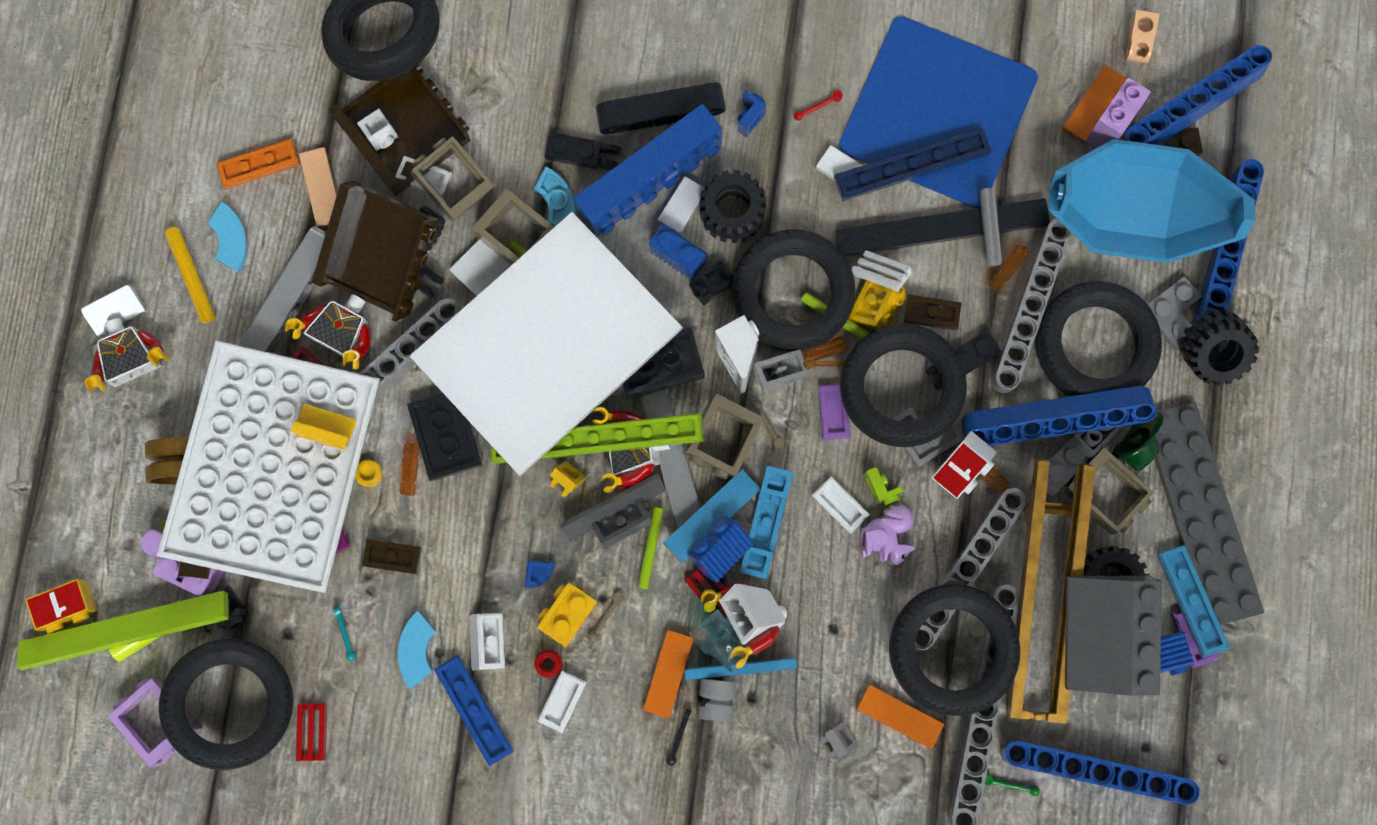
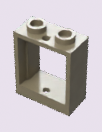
M452 136L448 141L445 138L438 141L432 147L434 152L428 157L423 154L412 163L414 168L410 174L453 223L495 186ZM450 150L479 184L452 208L422 174Z
M507 188L476 222L472 230L478 239L510 265H513L519 257L489 234L513 206L544 230V233L530 249L549 233L554 226Z
M715 393L711 395L702 413L703 435L715 410L749 427L731 466L698 450L697 447L700 442L688 443L683 454L689 456V462L699 467H703L705 464L713 468L712 473L714 475L727 479L728 476H737L764 417Z
M1102 448L1086 464L1096 466L1095 473L1104 465L1132 490L1137 497L1114 522L1092 503L1090 516L1111 535L1119 531L1123 534L1133 524L1134 521L1131 519L1137 511L1141 514L1151 504L1152 501L1149 498L1154 491L1108 450ZM1075 477L1062 490L1072 500Z

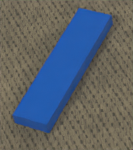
M457 655L434 669L487 764L491 766L513 753L512 746L461 657Z

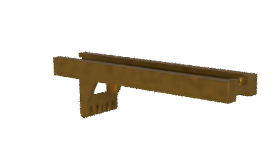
M1035 459L1030 500L1026 499V504L1023 508L1027 532L1016 622L1020 641V663L1015 679L1009 688L1007 714L1010 718L1027 720L1035 718L1037 721L1045 719L1047 722L1067 724L1070 690L1065 689L1067 576H1083L1096 466L1077 463L1072 504L1046 501L1050 461ZM1044 514L1067 516L1070 518L1049 712L1023 709Z

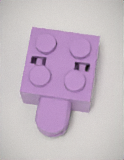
M150 530L143 536L141 547L144 552L159 559L152 574L198 596L215 592L225 571L210 568L209 579L178 576L180 561L157 556L163 531Z

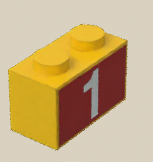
M75 579L25 599L35 630L46 631L47 634L63 630V625L72 621L73 624L84 622L90 619L89 614L98 611L89 582L82 579Z

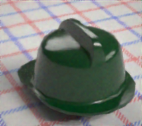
M1157 412L1151 421L1134 424L1123 440L1113 449L1112 455L1117 459H1123L1134 470L1142 471L1160 451L1155 435L1163 424V415Z

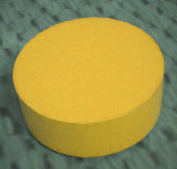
M370 459L359 462L355 476L356 481L364 487L378 485L383 477L381 466Z

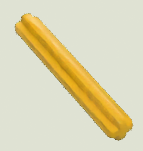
M171 227L165 230V236L200 322L203 324L213 322L216 316L181 231L177 227Z

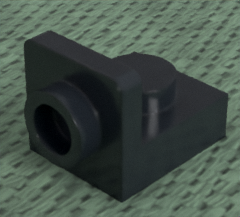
M721 260L698 272L689 286L692 289L693 295L700 300L702 305H706L714 296L732 287L733 275Z
M227 586L221 591L224 590L228 593L229 619L217 622L216 625L220 629L228 628L232 630L244 621L242 618L248 614V611L232 587Z

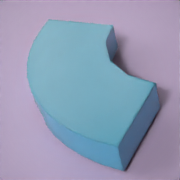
M545 166L534 190L546 201L549 211L547 221L555 227L571 212L576 215L573 195L567 183L559 174Z
M221 201L207 223L215 230L219 239V250L215 259L240 274L248 253V242L244 225L237 214Z
M417 611L405 625L398 645L400 672L410 690L433 672L428 662L427 649L430 640L436 634V630L420 611Z

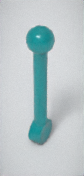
M337 605L333 607V611L337 617L347 653L345 656L348 661H354L356 653L352 651L342 618V611L340 606Z

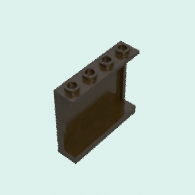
M419 64L398 77L379 81L342 109L338 104L328 109L339 126L395 197L411 186V182L415 180L410 174L414 167L408 161H406L401 175L407 178L402 180L395 177L404 156L414 160L423 154L428 157L434 152L432 147L442 138L448 141L453 136L462 147L471 141L467 133L470 128L462 117L456 119L452 114L454 108L446 98L440 99L436 94L439 91L430 78L428 80L424 79L421 75L424 71ZM377 109H380L398 137L387 148H380L376 151L357 123ZM451 150L448 151L445 155H443L434 164H432L422 174H427L430 171L431 167L439 165L445 159L450 157L453 154Z
M354 180L341 183L311 283L320 287L330 284L347 293L354 294L362 300L392 313V321L394 322L409 316L414 306L412 302L414 293L421 284L420 274L422 268L429 259V253H427L429 245L437 234L435 226L438 219Z

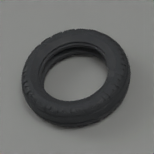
M332 0L324 14L321 26L323 46L332 63L339 70L353 78L364 81L392 79L413 69V66L416 67L431 51L439 32V11L435 0ZM385 2H401L413 9V21L410 28L393 45L371 52L359 51L349 45L348 34L354 21L367 9Z
M782 230L759 239L744 253L733 276L732 298L738 317L744 315L748 322L752 320L759 331V341L780 350L796 351L800 349L802 351L824 344L843 328L852 312L855 301L854 275L844 254L825 237L806 230ZM788 255L803 256L816 262L827 274L831 285V300L823 314L814 321L803 325H786L773 320L761 308L756 296V282L761 271L777 258Z
M1091 281L1080 283L1064 290L1049 303L1044 311L1036 334V352L1041 368L1050 382L1070 397L1145 386L1158 367L1162 352V336L1156 316L1140 296L1130 289L1115 283ZM1088 307H1102L1116 312L1128 323L1135 339V353L1131 364L1122 374L1107 379L1092 378L1080 373L1069 363L1062 348V331L1067 319L1073 313Z
M912 324L885 326L863 337L847 356L840 378L842 402L854 425L871 439L894 447L923 445L944 434L960 415L967 392L965 369L955 349L934 331ZM897 350L913 351L926 357L935 366L941 378L942 393L939 402L928 414L911 421H897L883 416L871 405L866 396L864 379L870 366L882 355Z
M944 584L919 593L902 608L891 630L889 657L898 683L916 703L939 714L963 716L974 714L990 707L1007 692L1018 671L1020 641L1012 618L995 598L971 586ZM947 609L966 611L977 617L988 629L994 649L992 664L984 678L970 688L957 691L944 689L932 683L921 671L915 655L916 637L923 623L933 614Z
M239 639L214 640L201 644L187 652L169 671L162 685L159 697L160 723L172 747L188 761L201 767L215 770H231L245 767L266 756L284 736L293 711L292 686L281 663L264 648ZM219 665H238L253 672L263 683L268 697L265 719L251 736L242 741L231 744H218L205 740L192 729L186 718L185 699L187 692L194 680L204 671Z

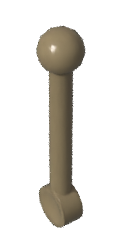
M758 399L752 400L751 407L756 409L760 416L764 417L763 423L774 440L773 445L775 449H782L784 441L778 438L761 408V401Z
M621 592L614 594V601L595 631L588 635V640L591 643L598 641V634L618 603L624 601V595Z

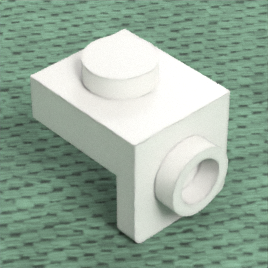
M377 109L357 123L376 151L380 148H387L398 137L380 109Z

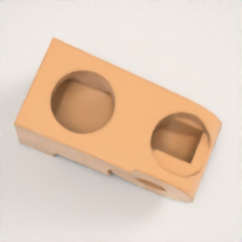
M1141 10L1134 12L1129 22L1130 29L1125 60L1144 64L1149 62L1160 14Z

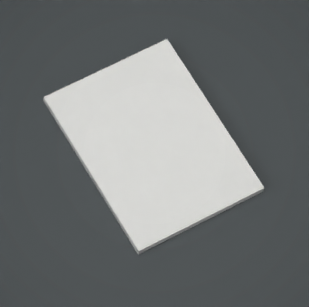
M571 212L413 352L410 358L513 470L521 476L682 330V326L577 216Z
M216 340L157 556L326 593L380 379ZM303 404L356 420V426L347 452L292 435L294 421L297 422Z

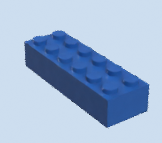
M702 103L575 196L573 200L577 214L596 237L601 234L603 236L609 234L615 228L617 222L622 219L627 220L636 213V208L643 203L647 205L654 201L658 196V192L664 188L669 189L679 181L678 178L685 172L689 174L696 170L700 165L699 162L704 158L715 156L722 146V127Z

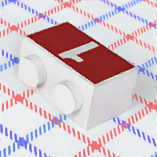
M971 431L941 465L932 479L958 499L963 492L969 494L978 484L975 478L980 473L985 476L995 464L991 460L997 452Z

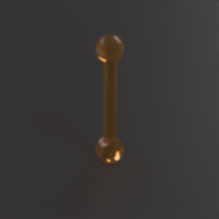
M806 358L803 366L810 370L814 366H843L845 361H814L812 358Z

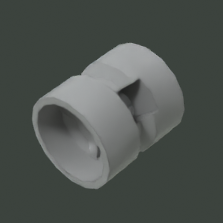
M701 679L699 695L703 697V701L698 703L697 719L733 722L734 706L730 704V700L735 698L736 682Z

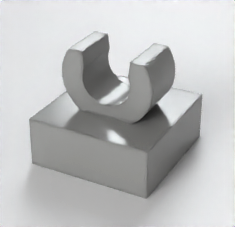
M844 721L824 733L825 736L819 741L821 744L828 741L833 747V750L827 754L828 757L837 755L838 758H841L858 746Z

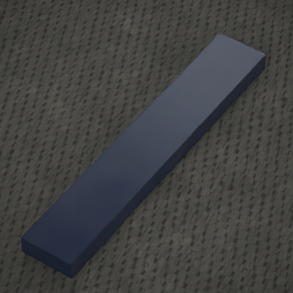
M979 128L835 174L833 178L843 202L990 155L992 151L983 128Z

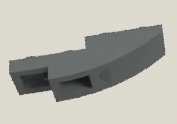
M1123 426L1075 433L1049 459L1047 492L1051 496L1056 494L1076 474L1077 463L1085 464Z

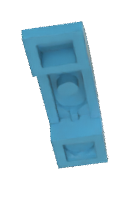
M771 466L766 467L749 535L754 545L744 554L740 573L767 579L794 472Z

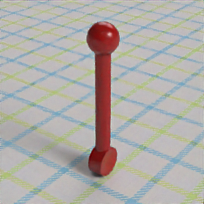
M834 91L831 97L803 111H796L793 117L796 121H801L805 115L833 101L840 102L843 94L841 91Z

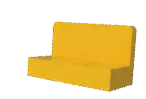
M303 404L297 422L294 421L291 433L293 436L347 452L356 426V420Z

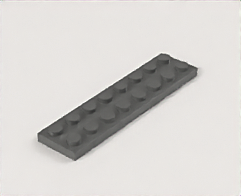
M1194 402L1160 411L1159 413L1163 415L1164 420L1160 430L1155 435L1160 451L1154 459L1181 544H1185L1219 624L1222 625L1265 613L1197 403Z

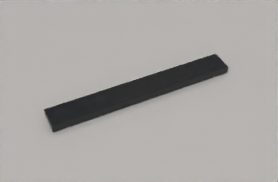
M1046 198L997 205L999 233L1045 227L1050 223ZM981 208L836 229L835 232L838 248L845 257L864 254L865 251L879 252L984 236Z

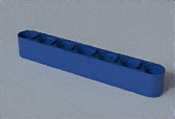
M1256 45L1129 127L1123 140L1161 145L1261 79L1272 60V52L1262 45Z
M1248 159L1233 172L1231 177L1232 183L1254 199L1255 206L1264 175L1263 165L1255 159ZM1243 170L1248 171L1252 175V179L1247 178ZM1247 237L1228 244L1232 247L1233 253L1227 252L1224 249V245L1212 249L1200 294L1202 297L1198 301L1194 319L1199 320L1201 318L1200 315L1205 312L1210 315L1212 310H1218L1220 313L1223 310L1228 311ZM1217 268L1225 271L1226 278L1218 275ZM1210 293L1216 294L1220 299V303L1213 302Z
M1136 386L973 411L963 416L961 425L964 439L972 431L989 446L1145 423L1154 419L1157 409L1150 389L1144 386Z
M1016 740L1005 742L1000 750L1002 760L1006 764L1184 805L1195 803L1200 795V789L1193 780ZM1017 745L1021 749L1022 755L1019 760L1012 761L1009 751L1013 746ZM1041 752H1046L1049 756V763L1042 768L1038 765L1037 757ZM1073 758L1077 763V768L1073 773L1069 774L1065 769V763L1068 759ZM1101 764L1105 774L1101 779L1097 780L1093 775V770L1096 765ZM1128 770L1132 774V782L1125 786L1121 781V776ZM1154 777H1157L1160 781V788L1156 792H1152L1149 785ZM1185 783L1188 793L1185 798L1181 799L1178 795V787Z

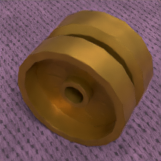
M189 437L161 438L145 442V458L154 462L145 467L146 483L176 485Z

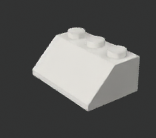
M744 315L715 331V350L740 394L746 391L752 365L756 357L757 342L759 341L758 335H760L755 323L752 320L748 322Z

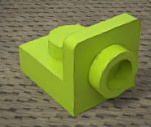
M877 467L867 470L863 474L876 505L884 502L885 506L900 500L899 495L904 492L903 486L887 492L886 487H889L887 478L883 472L879 473Z

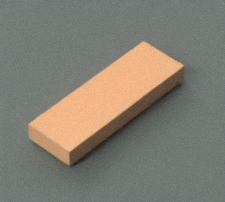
M325 147L299 154L316 226L319 229L328 227L337 196L327 150Z

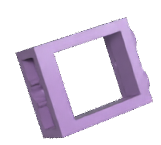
M1128 77L1085 142L1096 149L1112 139L1119 140L1151 91Z
M146 678L135 687L136 692L129 698L124 697L113 706L114 711L108 716L149 767L160 766L176 750L167 738L151 750L124 716L152 691L158 698L160 697L161 688L164 683L161 678ZM185 708L186 718L190 726L196 733L199 732L202 728Z

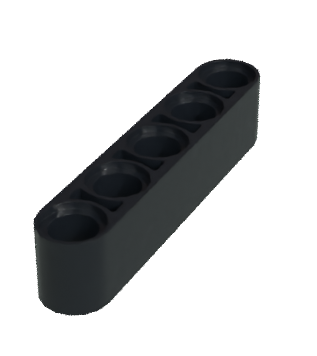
M713 82L605 101L596 105L595 109L600 133L609 135L676 123L702 103L712 116L724 113L726 106L722 85Z

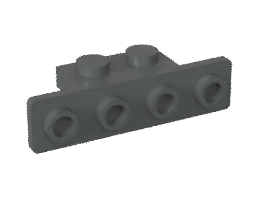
M654 474L628 489L619 491L613 497L594 504L590 509L570 517L567 521L561 523L560 526L569 541L594 529L601 545L606 549L653 524L642 503L663 493L665 488L659 475Z

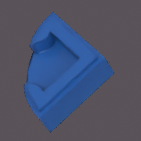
M528 560L525 588H535L549 580L555 570L556 563Z

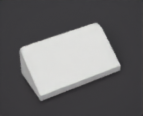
M125 285L81 309L97 336L108 332L105 323L109 320L120 318L123 324L146 312L136 290L130 285Z
M486 613L470 615L472 670L504 669L503 614Z

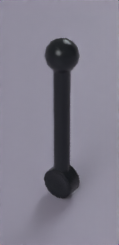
M686 709L671 754L666 757V763L669 766L676 764L677 759L675 756L692 710Z

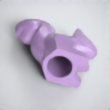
M901 503L889 505V508L884 510V517L876 518L866 527L862 528L860 534L862 557L871 555L873 551H878L880 562L887 561L889 555L891 563L899 565L910 552L915 550L914 546L899 544L897 540V534L907 532L913 524V516L907 506Z

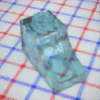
M718 609L689 632V635L705 655L709 654L716 658L729 672L734 670L736 663L742 659L737 655L729 659L733 649L737 646L747 647L746 644L741 643L736 631Z

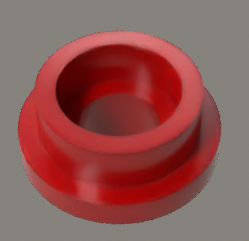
M553 650L541 651L534 661L535 670L542 677H554L562 668V659ZM547 658L553 660L554 665L551 669L544 667V661Z

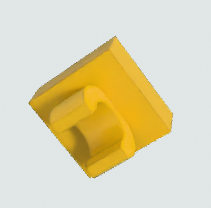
M566 460L555 467L550 474L553 478L550 487L554 488L561 484L564 487L561 496L565 497L581 486L587 476Z

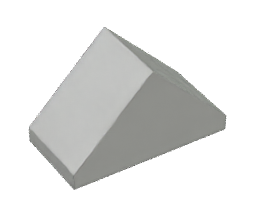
M800 349L756 362L752 365L762 390L775 391L810 375Z

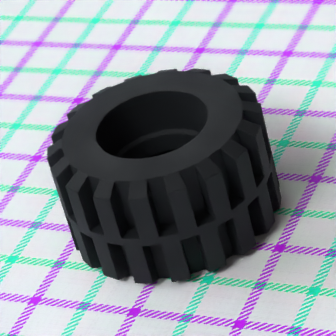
M728 170L723 171L721 177L716 174L712 176V182H706L704 185L705 189L700 194V218L706 231L710 230L712 237L716 238L719 236L720 241L725 243L727 239H732L731 243H737V239L742 238V241L748 240V235L754 236L757 233L758 227L761 228L765 218L767 202L766 197H764L765 191L763 187H759V181L756 178L751 180V175L746 172L742 176L740 175V170H734V174H729ZM727 196H738L746 201L749 209L738 218H728L718 211L717 204Z
M1212 310L1210 315L1205 312L1200 315L1201 318L1199 320L1193 319L1190 322L1192 326L1190 328L1186 327L1184 330L1186 336L1181 337L1180 343L1182 347H1180V352L1183 355L1184 361L1200 380L1202 379L1207 384L1213 382L1214 385L1221 386L1222 382H1225L1227 385L1231 384L1235 378L1240 380L1243 378L1242 374L1245 371L1249 373L1252 369L1250 367L1251 363H1256L1257 361L1255 354L1259 353L1258 340L1252 330L1235 313L1231 314L1227 310H1223L1221 313L1218 310ZM1229 340L1227 346L1221 352L1209 355L1216 344Z
M1119 546L1103 547L1088 553L1085 557L1083 576H1098L1104 566H1112L1118 569L1122 576H1150V574H1145L1144 569L1147 566L1145 562L1140 563L1138 561L1140 556L1136 553L1130 554V549L1125 547L1121 549Z

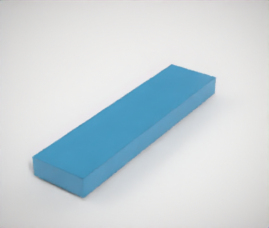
M742 469L736 477H733L663 544L682 564L688 558L687 555L692 550L693 544L709 533L712 524L724 516L731 518L760 490L759 486Z
M1185 544L1158 553V560L1201 658L1230 649Z
M793 657L746 662L742 668H736V664L688 668L684 670L685 680L797 669V662Z

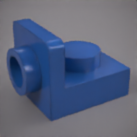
M745 90L742 94V103L748 108L741 112L737 120L739 121L738 132L747 138L766 115V104L757 93L751 94Z

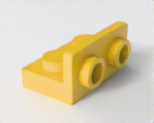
M887 276V278L898 281V279ZM866 280L853 306L849 319L856 324L874 330L893 325L898 307L905 300L906 289L902 285L897 292Z
M570 582L566 586L562 584L553 596L556 601L550 609L546 607L537 619L540 623L537 629L550 636L565 648L570 644L598 603Z

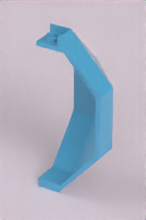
M1112 139L1055 171L1049 188L1048 210L1092 253L1169 263L1245 239L1255 222L1254 199L1189 149Z

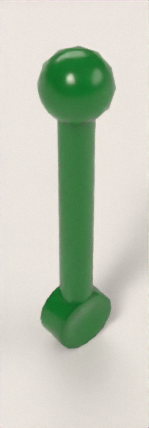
M988 774L986 776L985 786L993 784L1029 792L1033 797L1040 794V788L1036 785L1028 787L993 779Z

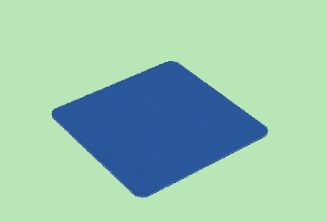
M897 17L892 22L842 135L839 148L845 155L869 164L983 128L992 151L990 155L908 180L971 207H981L980 191L985 188H992L1036 85L1038 75L1034 69L909 18Z

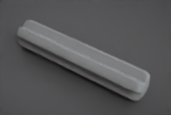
M985 188L980 191L986 264L988 266H999L1002 263L995 190L993 188Z

